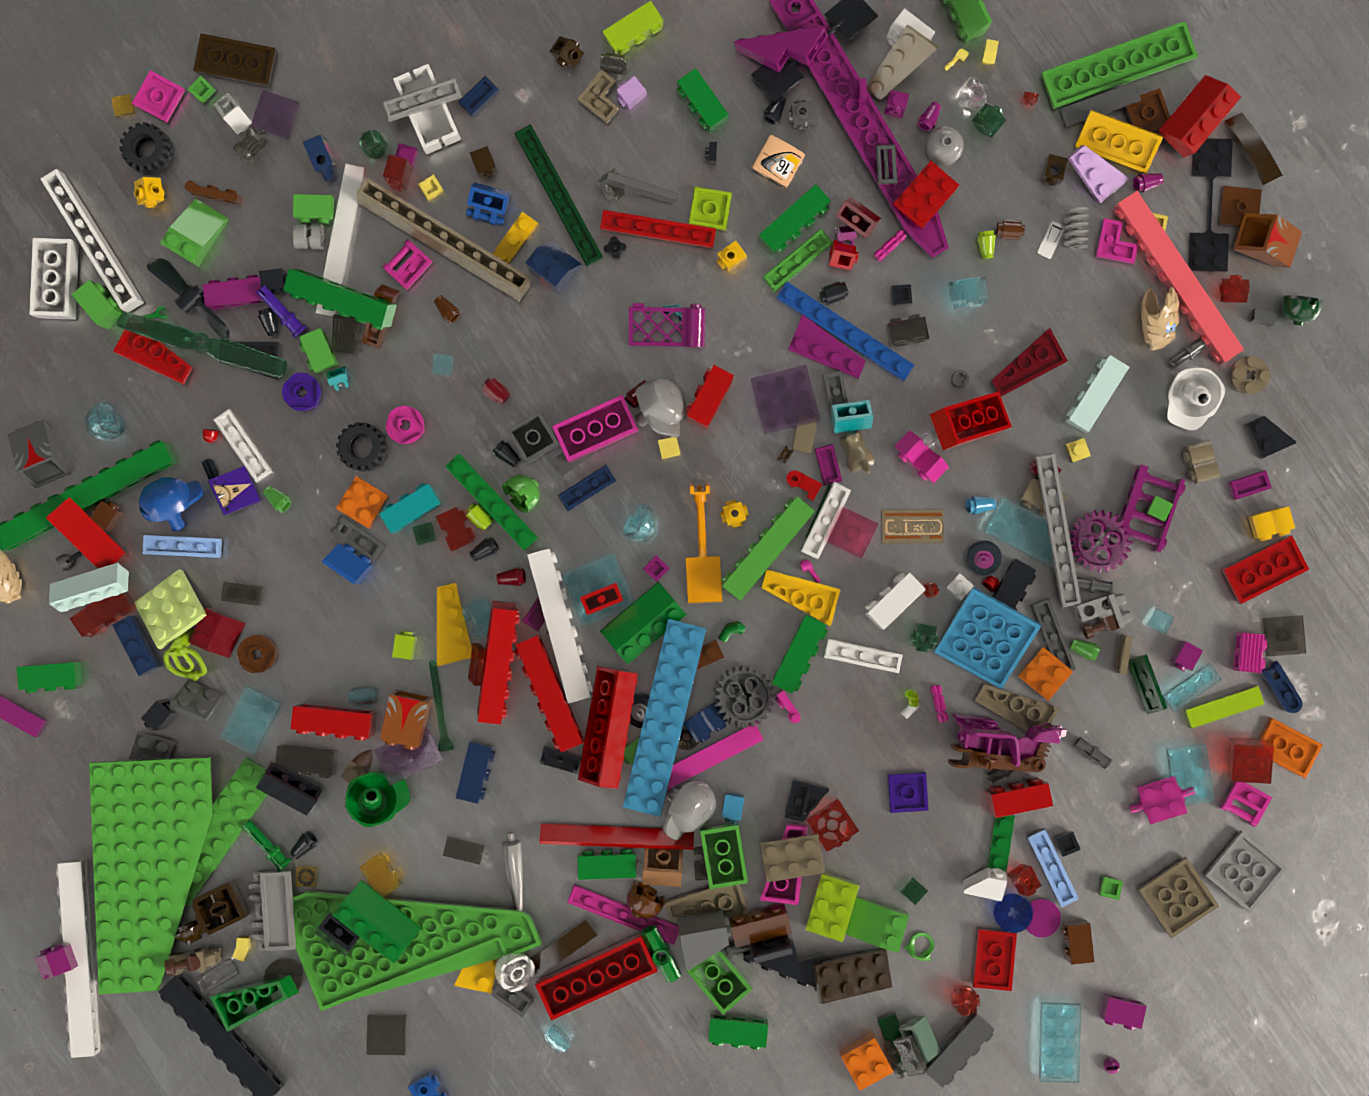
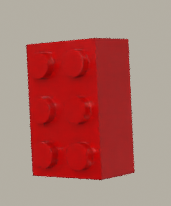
M713 365L712 369L708 367L703 376L705 381L703 386L699 384L694 393V397H696L694 403L690 401L685 410L687 420L707 430L733 382L734 375L716 365Z
M1038 777L1028 778L1027 782L1020 783V781L1009 782V786L1005 787L993 785L989 787L990 790H985L989 813L995 818L1053 806L1049 783Z

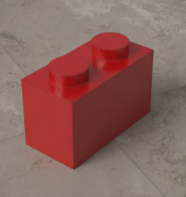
M617 583L580 597L587 615L624 601Z

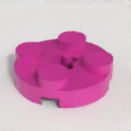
M399 406L389 413L386 431L392 440L400 444H412L419 440L425 431L424 418L418 410L412 407ZM403 420L410 422L408 430L405 428L401 429L400 426L403 425Z

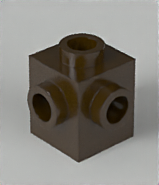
M562 36L558 37L549 51L557 59V64L563 68L567 66L573 69L579 64L584 54L579 48V43Z

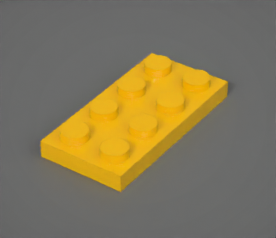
M1090 109L1075 147L1079 148L1081 145H1085L1103 158L1147 173L1163 136Z

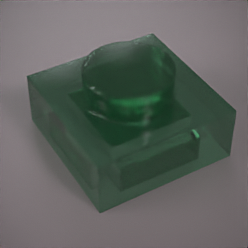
M432 522L412 527L418 546L437 541Z
M912 877L900 892L916 905L928 890Z

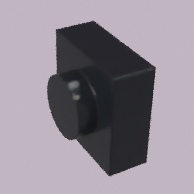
M709 142V147H705V159H709L708 165H716L717 142Z
M911 284L891 286L892 306L912 304Z
M1073 831L1054 838L1062 857L1081 850Z

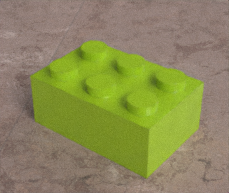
M827 872L822 873L806 931L843 942L861 883Z

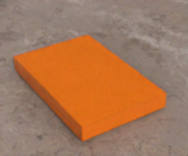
M1270 717L1253 752L1306 779L1323 744Z

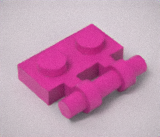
M780 689L775 693L777 695V698H775L776 702L782 710L784 708L787 709L789 712L788 719L792 723H798L801 719L800 714L785 692Z

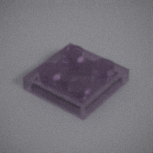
M262 90L250 126L289 139L300 103Z

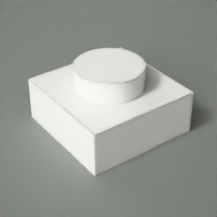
M958 573L946 588L959 600H962L974 585Z

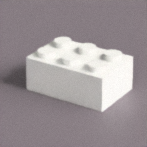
M899 573L892 580L894 584L891 587L886 586L879 593L880 597L877 600H871L865 606L867 610L864 613L879 629L884 630L926 590L911 573Z

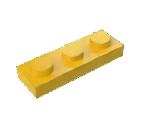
M522 212L492 254L510 265L538 226V222Z

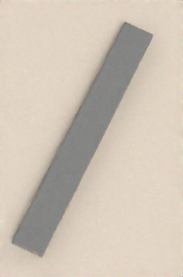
M1055 452L1035 456L1061 607L1081 604Z

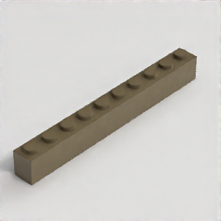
M369 178L364 181L356 192L357 203L520 302L529 289L531 277Z

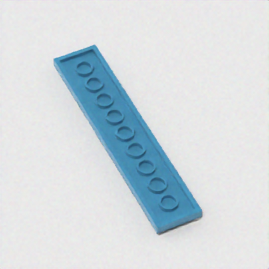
M668 619L625 795L624 808L658 817L662 814L707 628Z

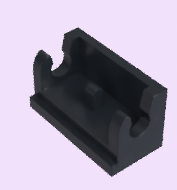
M545 745L540 764L577 774L582 755L569 751L560 752V749L556 750L555 747Z

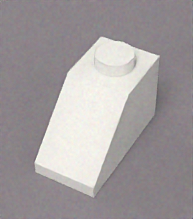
M226 93L213 104L236 134L246 131L252 123L229 93Z
M985 868L963 880V892L1002 901L1008 882L1006 872L999 868Z

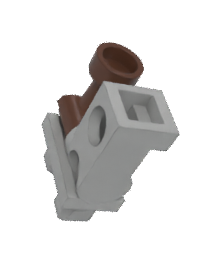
M1107 594L1073 606L1078 622H1085L1099 617L1100 622L1092 626L1090 623L1081 626L1086 639L1093 638L1096 632L1103 630L1114 631L1126 627L1125 624L1133 620L1129 610L1120 612L1118 607L1127 603L1124 594Z

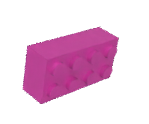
M623 395L552 426L569 463L639 432Z

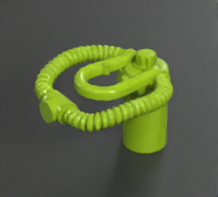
M191 627L177 637L170 648L165 651L163 662L168 671L174 675L196 681L200 676L207 673V667L199 653L188 648L191 644L189 641L195 631ZM188 654L194 656L201 670L192 671L194 663ZM169 656L172 657L176 667L181 671H178L175 668H173V666L170 664ZM177 656H183L185 662H188L190 667H183Z

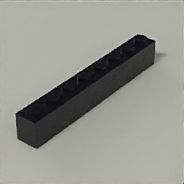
M182 973L175 975L158 991L162 1001L170 1004L176 1016L184 1019L187 1027L192 1032L198 1034L200 1041L213 1050V1055L226 1064L227 1070L231 1074H235L240 1079V1084L244 1088H248L253 1093V1096H274L285 1085L234 1029L226 1031L216 1009Z

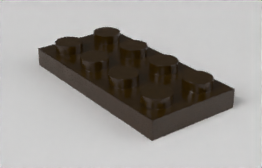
M201 33L193 71L195 73L270 87L277 49Z
M883 948L813 964L820 1004L892 988L887 950Z

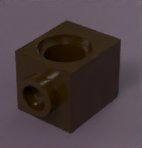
M488 146L470 152L479 178L487 179L498 172Z
M1049 154L1045 160L1041 181H1045V184L1050 186L1059 185L1064 179L1068 158ZM1050 168H1056L1058 175L1051 174Z

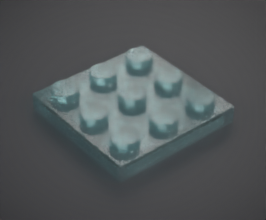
M615 553L561 574L582 627L620 613L634 602ZM617 583L624 601L587 615L580 597Z

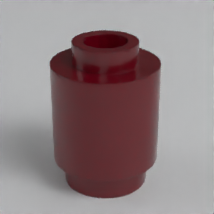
M495 377L492 379L488 378L482 385L484 388L482 392L496 404L502 405L511 395L508 392V388Z

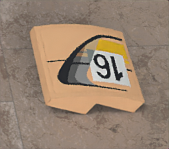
M769 135L751 168L765 178H770L782 187L787 188L805 154L783 140Z

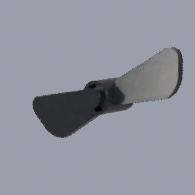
M163 258L153 259L147 264V269L179 295L174 302L181 310L189 315L196 309L221 339L227 340L229 338L230 331L228 326L202 303L204 293L198 285L188 286L172 264Z

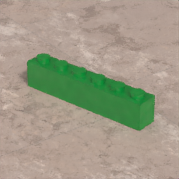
M288 269L283 290L290 293V297L307 299L306 302L309 304L323 305L322 308L325 310L339 311L341 316L355 317V321L371 323V327L383 330V327H391L397 306L394 303L301 269Z
M458 453L445 466L524 551H527L539 539L535 532L461 454Z

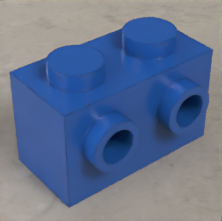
M431 1071L411 1081L408 1086L412 1096H448L446 1092H442L439 1087L440 1081L438 1077L433 1075Z

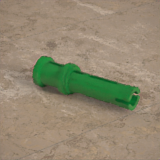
M249 820L242 827L264 851L266 859L271 860L277 867V871L283 870L292 861L280 851L281 848L279 846H274L252 820Z

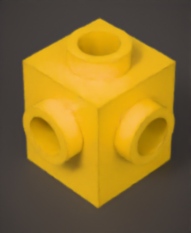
M142 177L134 182V195L137 199V205L153 208L158 203L164 201L161 178Z
M737 500L725 502L726 506L722 507L723 511L720 512L722 522H726L727 526L732 525V528L743 526L746 516H749L746 505L742 506V502L737 503ZM732 510L738 511L737 517L731 515Z

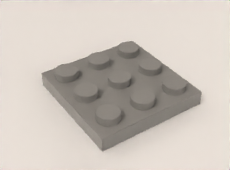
M1240 830L1204 875L1251 913L1287 868Z

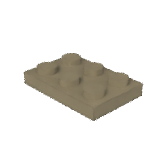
M818 833L760 843L767 882L825 873Z

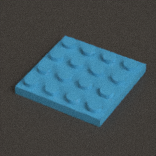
M972 587L934 652L1002 689L1041 628V624Z

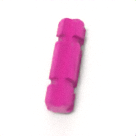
M898 230L894 236L881 246V249L879 248L874 253L875 258L881 261L886 257V254H889L897 247L899 242L906 238L904 231Z
M933 685L930 689L932 695H934L933 701L935 710L938 712V721L946 722L949 720V717L945 711L947 709L944 696L941 695V685Z

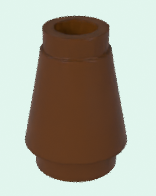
M443 295L438 296L434 300V304L445 322L451 324L460 317L459 308L443 297Z

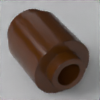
M1003 219L997 222V237L1020 240V237L1024 236L1025 225H1022V221Z

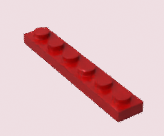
M603 210L600 230L711 249H713L716 228Z

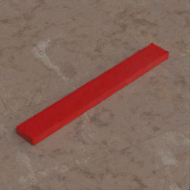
M541 824L539 844L694 850V832H685L679 840H675L666 835L663 828Z

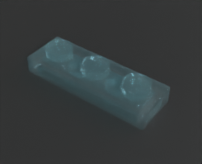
M1208 663L1164 694L1163 698L1172 712H1176L1222 679L1213 666Z

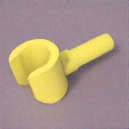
M959 49L955 57L944 66V69L947 71L958 59L964 62L969 52Z

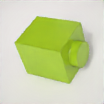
M401 631V634H395L392 657L414 659L417 636H412L413 632Z

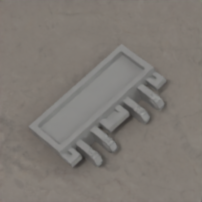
M291 871L254 872V881L260 882L248 883L247 886L250 889L261 888V894L248 895V900H261L262 902L255 903L256 920L260 921L250 922V927H263L264 932L251 934V939H264V941L258 942V950L296 949Z

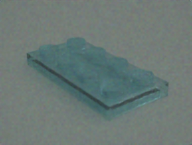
M1001 497L984 532L1053 567L1054 563L1046 520Z
M1041 1002L1040 1082L1079 1083L1081 1005L1079 1003Z

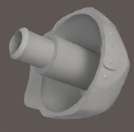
M666 378L647 380L636 389V396L641 412L635 415L636 423L641 427H645L649 423L650 427L659 434L678 437L680 435V421L684 417L687 408L682 391Z
M693 780L682 786L680 790L675 787L668 789L665 798L670 800L672 804L663 830L670 838L679 840L685 832H694L704 828L712 818L717 806L714 793L710 787L701 780Z

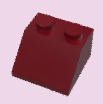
M206 607L204 611L207 616L198 622L189 643L206 651L230 658L246 623L212 607Z

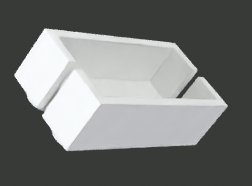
M429 64L412 70L416 77L414 81L409 72L393 78L400 96L437 84ZM446 103L409 115L426 154L441 149V144L443 143L445 146L462 140Z

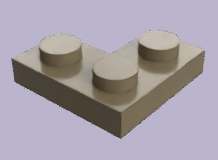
M600 70L577 100L608 125L619 111V107L606 98L607 94L615 86L616 81L603 70Z

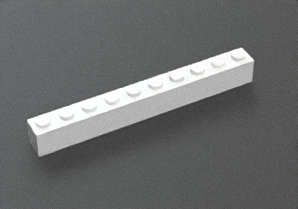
M87 859L67 860L57 864L56 877L59 879V886L57 887V895L60 897L58 913L62 922L60 925V935L63 937V947L71 945L78 963V967L63 973L66 980L64 983V993L67 994L65 1011L68 1013L66 1029L70 1038L68 1041V1051L71 1052V1058L95 1056L99 1053L100 1037Z

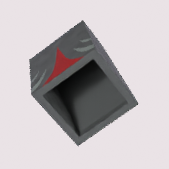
M44 420L36 421L29 426L8 434L16 472L34 488L71 474L52 427Z

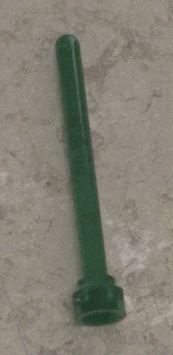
M430 660L429 669L440 734L439 744H437L438 752L454 750L453 742L450 741V738L448 739L437 664L435 660Z

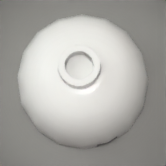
M524 953L502 955L495 965V976L498 983L504 989L515 992L529 984L527 981L530 976L533 978L535 967L533 961Z

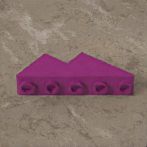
M816 25L812 28H798L790 32H776L772 35H758L748 39L740 38L734 41L737 52L780 72L789 57L809 66L828 35L824 26Z

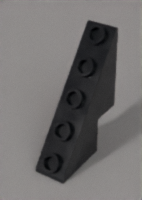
M793 939L789 940L793 954L757 963L766 971H777L779 976L785 979L791 977L796 979L798 984L804 987L810 985L815 987L814 990L817 991L813 964L822 962L820 952L797 958ZM750 950V953H743V960L749 964H754L752 950Z

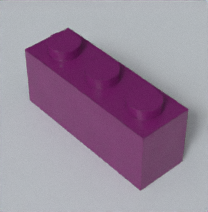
M247 275L246 279L231 277L227 278V281L224 282L210 280L208 284H202L205 306L210 310L265 303L256 294L261 288L258 275Z

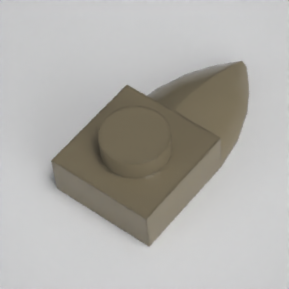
M367 750L357 755L340 777L350 783L354 778L367 774L372 763V750Z

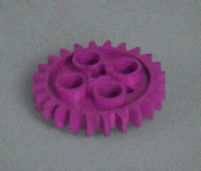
M1094 510L1092 511V516L1086 513L1084 514L1085 519L1083 517L1078 518L1080 524H1073L1076 530L1070 531L1074 535V537L1070 538V541L1074 542L1071 547L1076 550L1073 556H1079L1077 562L1084 561L1083 567L1090 565V571L1097 567V572H1101L1103 568L1105 572H1108L1110 567L1114 570L1117 568V564L1120 566L1123 564L1122 559L1126 560L1129 558L1126 553L1132 551V549L1127 547L1133 544L1132 541L1128 540L1132 534L1126 533L1130 527H1123L1125 520L1119 522L1118 514L1112 517V511L1105 515L1104 510H1100L1098 515L1097 511ZM1095 523L1101 526V532H1097L1094 529ZM1107 527H1110V531L1102 540L1103 544L1098 546L1094 555H1092L1091 552L1100 542L1099 538L1104 536ZM1111 534H1115L1117 536V543L1111 541ZM1085 539L1091 542V548H1087L1084 545ZM1101 550H1105L1107 552V559L1101 557Z

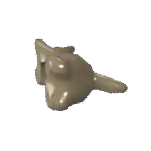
M849 431L846 437L842 436L839 439L841 446L848 454L847 467L851 472H857L858 469L862 468L864 472L869 474L870 466L875 461L874 456L865 447L861 431Z

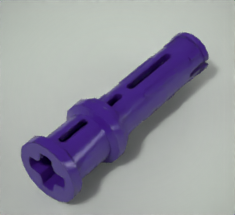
M263 285L256 292L281 319V324L285 325L292 332L294 338L307 327L299 322L294 312H289L266 285Z

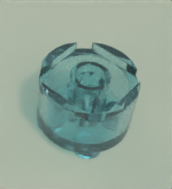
M986 276L954 281V285L953 281L948 282L951 305H954V309L967 307L968 302H973V305L984 304L989 299Z

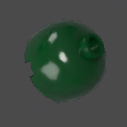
M1284 295L1282 311L1287 319L1293 321L1294 325L1305 326V322H1312L1318 317L1322 309L1323 300L1298 295L1294 299L1291 298V295Z

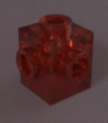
M1230 275V279L1222 278L1220 302L1248 303V294L1250 292L1249 279H1242V275Z
M970 986L954 988V995H951V1004L957 1013H960L962 1016H970L972 1013L977 1012V1006H980L979 994H976L975 990Z

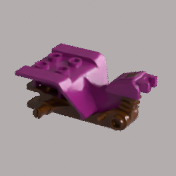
M953 714L957 725L960 727L957 733L959 744L951 743L950 747L955 751L963 752L961 760L948 759V763L956 768L969 769L971 767L986 768L987 770L1003 769L1041 772L1046 766L1044 757H1048L1044 752H1050L1046 747L1051 748L1050 743L1059 744L1061 737H1066L1067 730L1063 729L1060 725L1046 723L1030 727L1025 732L1024 737L1017 739L1010 732L1002 730L998 723L990 717Z

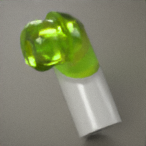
M913 690L906 692L905 697L908 699V705L900 712L906 719L919 707V695Z

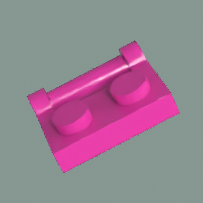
M407 239L404 242L405 245L398 253L382 266L406 290L433 263L432 260ZM412 250L414 253L395 272L393 268Z
M1236 778L1226 798L1222 801L1220 809L1228 810L1248 821L1249 825L1256 827L1273 797ZM1236 799L1256 810L1255 813L1251 815L1232 804L1233 800Z

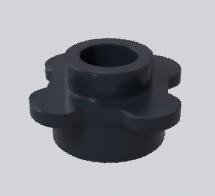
M616 236L611 237L608 244L604 246V251L610 253L613 259L620 258L621 252L626 250V244L621 243Z

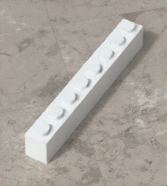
M55 169L42 177L41 181L120 309L129 313L142 305L144 301L66 175Z
M549 548L527 554L567 701L572 703L590 698L593 688L591 681H586L585 674H588L586 663H582L580 659L583 652L581 645H577L575 637H578L575 625L571 626L570 619L573 616L570 607L566 608L564 600L568 598L565 588L561 589L559 583L563 580L560 570L556 571L554 563H557L555 551L551 552Z

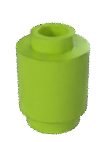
M473 503L466 509L468 513L465 516L477 529L480 528L483 531L494 521L480 503L477 505Z

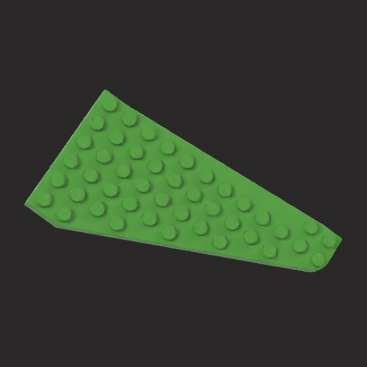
M306 891L293 897L296 951L320 1011L346 1001L498 959L502 955L522 953L542 944L533 919L522 910L385 898L422 927L421 931L394 964L362 938H359L349 953L343 956L317 936L315 931L329 913L332 915L335 913L348 894Z

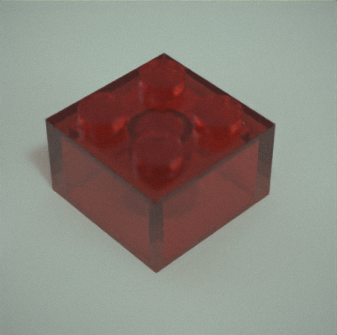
M1230 738L1227 776L1231 782L1271 784L1274 745L1270 740Z

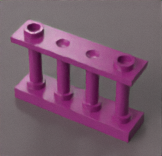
M1141 464L1136 467L1118 521L1125 520L1123 527L1129 526L1131 519L1134 518L1159 526L1157 538L1133 530L1131 527L1126 531V533L1132 534V538L1154 545L1152 552L1158 553L1166 547L1167 539L1165 538L1179 497L1185 491V479H1177L1175 483L1149 475V472H1147L1149 467ZM1149 482L1172 490L1168 502L1172 503L1173 506L1165 522L1139 512L1135 508L1137 501L1142 500L1151 503L1154 497L1143 493V490H1141L1143 483ZM1113 534V537H1112V538H1115V539L1118 540L1117 536H1116L1115 534Z

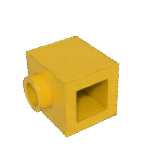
M735 240L717 253L718 260L716 262L722 270L726 269L729 272L745 261L747 255Z

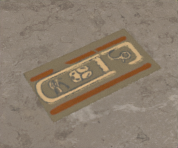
M881 509L882 544L944 543L943 509Z

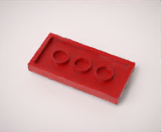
M1290 535L1222 569V572L1238 603L1243 604L1310 569L1293 536Z

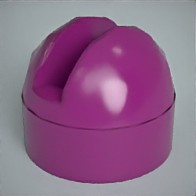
M1113 1057L1106 1058L1103 1062V1068L1109 1074H1116L1120 1069L1119 1062Z

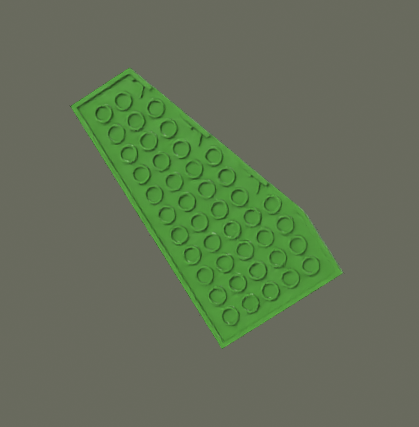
M211 757L99 761L89 763L99 994L159 991L165 974V960L169 959L175 940L174 935L178 931L213 815Z

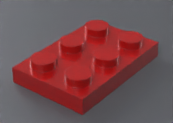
M930 161L893 203V206L922 230L960 185L933 161Z
M977 929L973 988L1012 991L1017 941L1016 932Z

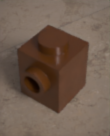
M101 501L94 506L93 514L90 518L104 531H111L123 512L118 509L120 506L113 501Z

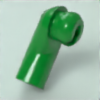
M739 621L727 623L718 639L726 643L731 634L744 633L745 626Z

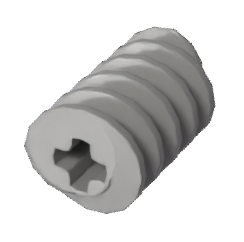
M1074 207L1064 211V215L1067 216L1064 219V223L1068 224L1064 226V231H1067L1064 234V238L1068 239L1064 241V246L1072 249L1089 247L1083 244L1084 241L1089 240V238L1083 236V234L1089 232V230L1083 229L1084 226L1089 225L1088 222L1083 221V219L1089 217V215L1083 214V211L1088 210V208Z

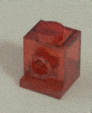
M1020 864L1007 874L1020 895L1031 896L1042 886L1032 866Z

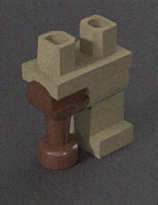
M210 945L202 949L173 953L169 956L168 960H165V972L167 975L172 976L180 975L184 971L183 969H187L189 972H195L199 969L200 972H204L222 960L221 948L211 949Z

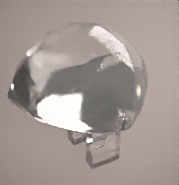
M974 76L970 77L958 91V104L968 110H976L983 107L986 102V94L983 88H987V84H980Z

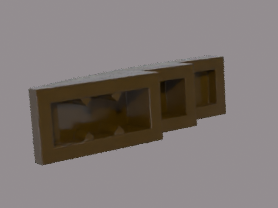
M1242 112L1224 121L1240 154L1245 155L1251 169L1256 170L1263 185L1283 176L1265 143Z
M587 919L568 930L558 939L553 940L530 958L535 967L534 975L536 978L598 935Z

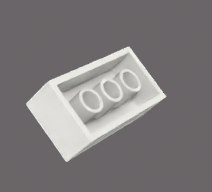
M33 238L29 315L44 319L76 320L77 301L71 294L77 290L79 243L72 239Z

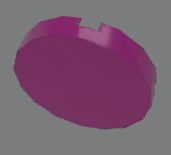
M1033 899L1024 907L1022 914L1023 926L1030 934L1036 937L1044 938L1051 936L1060 926V911L1048 899Z

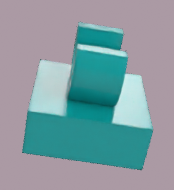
M345 366L327 372V381L330 386L334 385L336 391L339 390L338 383L343 382L346 388L348 387V372Z

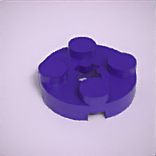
M307 373L293 374L285 381L282 387L284 401L296 411L305 412L317 407L322 396L318 380ZM301 387H304V390L307 391L304 397L297 394Z

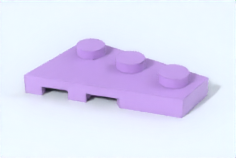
M1081 145L1067 157L1097 203H1102L1129 180L1127 176L1085 145Z

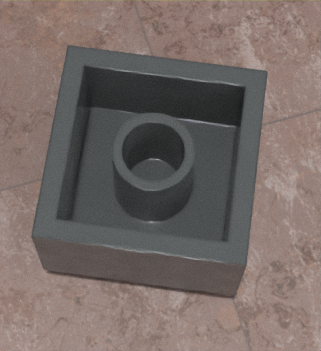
M540 411L506 430L527 465L560 446L559 441Z

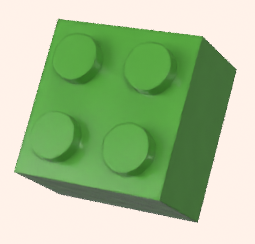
M88 280L71 294L95 324L109 330L126 316L116 300L114 301L110 297L111 292L105 285L102 286L99 282L95 283Z

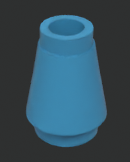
M971 496V498L966 500L967 512L973 515L996 508L995 498Z

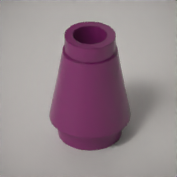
M932 102L918 118L919 128L927 132L935 128L942 108L939 103Z
M1161 173L1138 174L1133 178V187L1135 191L1143 193L1162 185L1164 182L1163 175Z

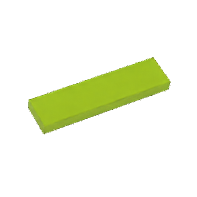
M1254 686L1185 709L1184 711L1190 728H1195L1264 705L1265 703L1259 686Z

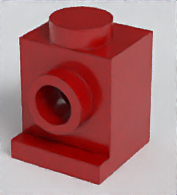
M833 240L829 252V266L852 270L853 264L857 263L859 252H856V246Z

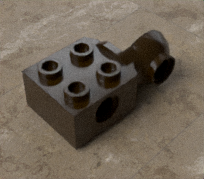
M234 880L193 899L192 908L198 923L196 920H193L179 927L180 932L174 935V937L179 941L185 942L186 945H190L203 938L202 933L204 932L211 935L246 918L250 913Z

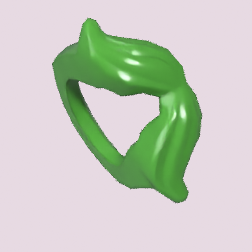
M918 932L912 936L908 946L904 948L911 957L917 958L919 961H931L930 955L935 945L934 940L929 934ZM920 936L927 937L930 941L929 948L919 956H916V951L914 950L915 940Z

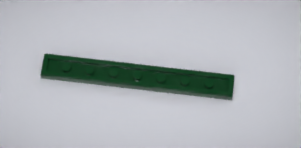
M529 124L516 131L514 134L586 267L602 260L603 256L532 125Z

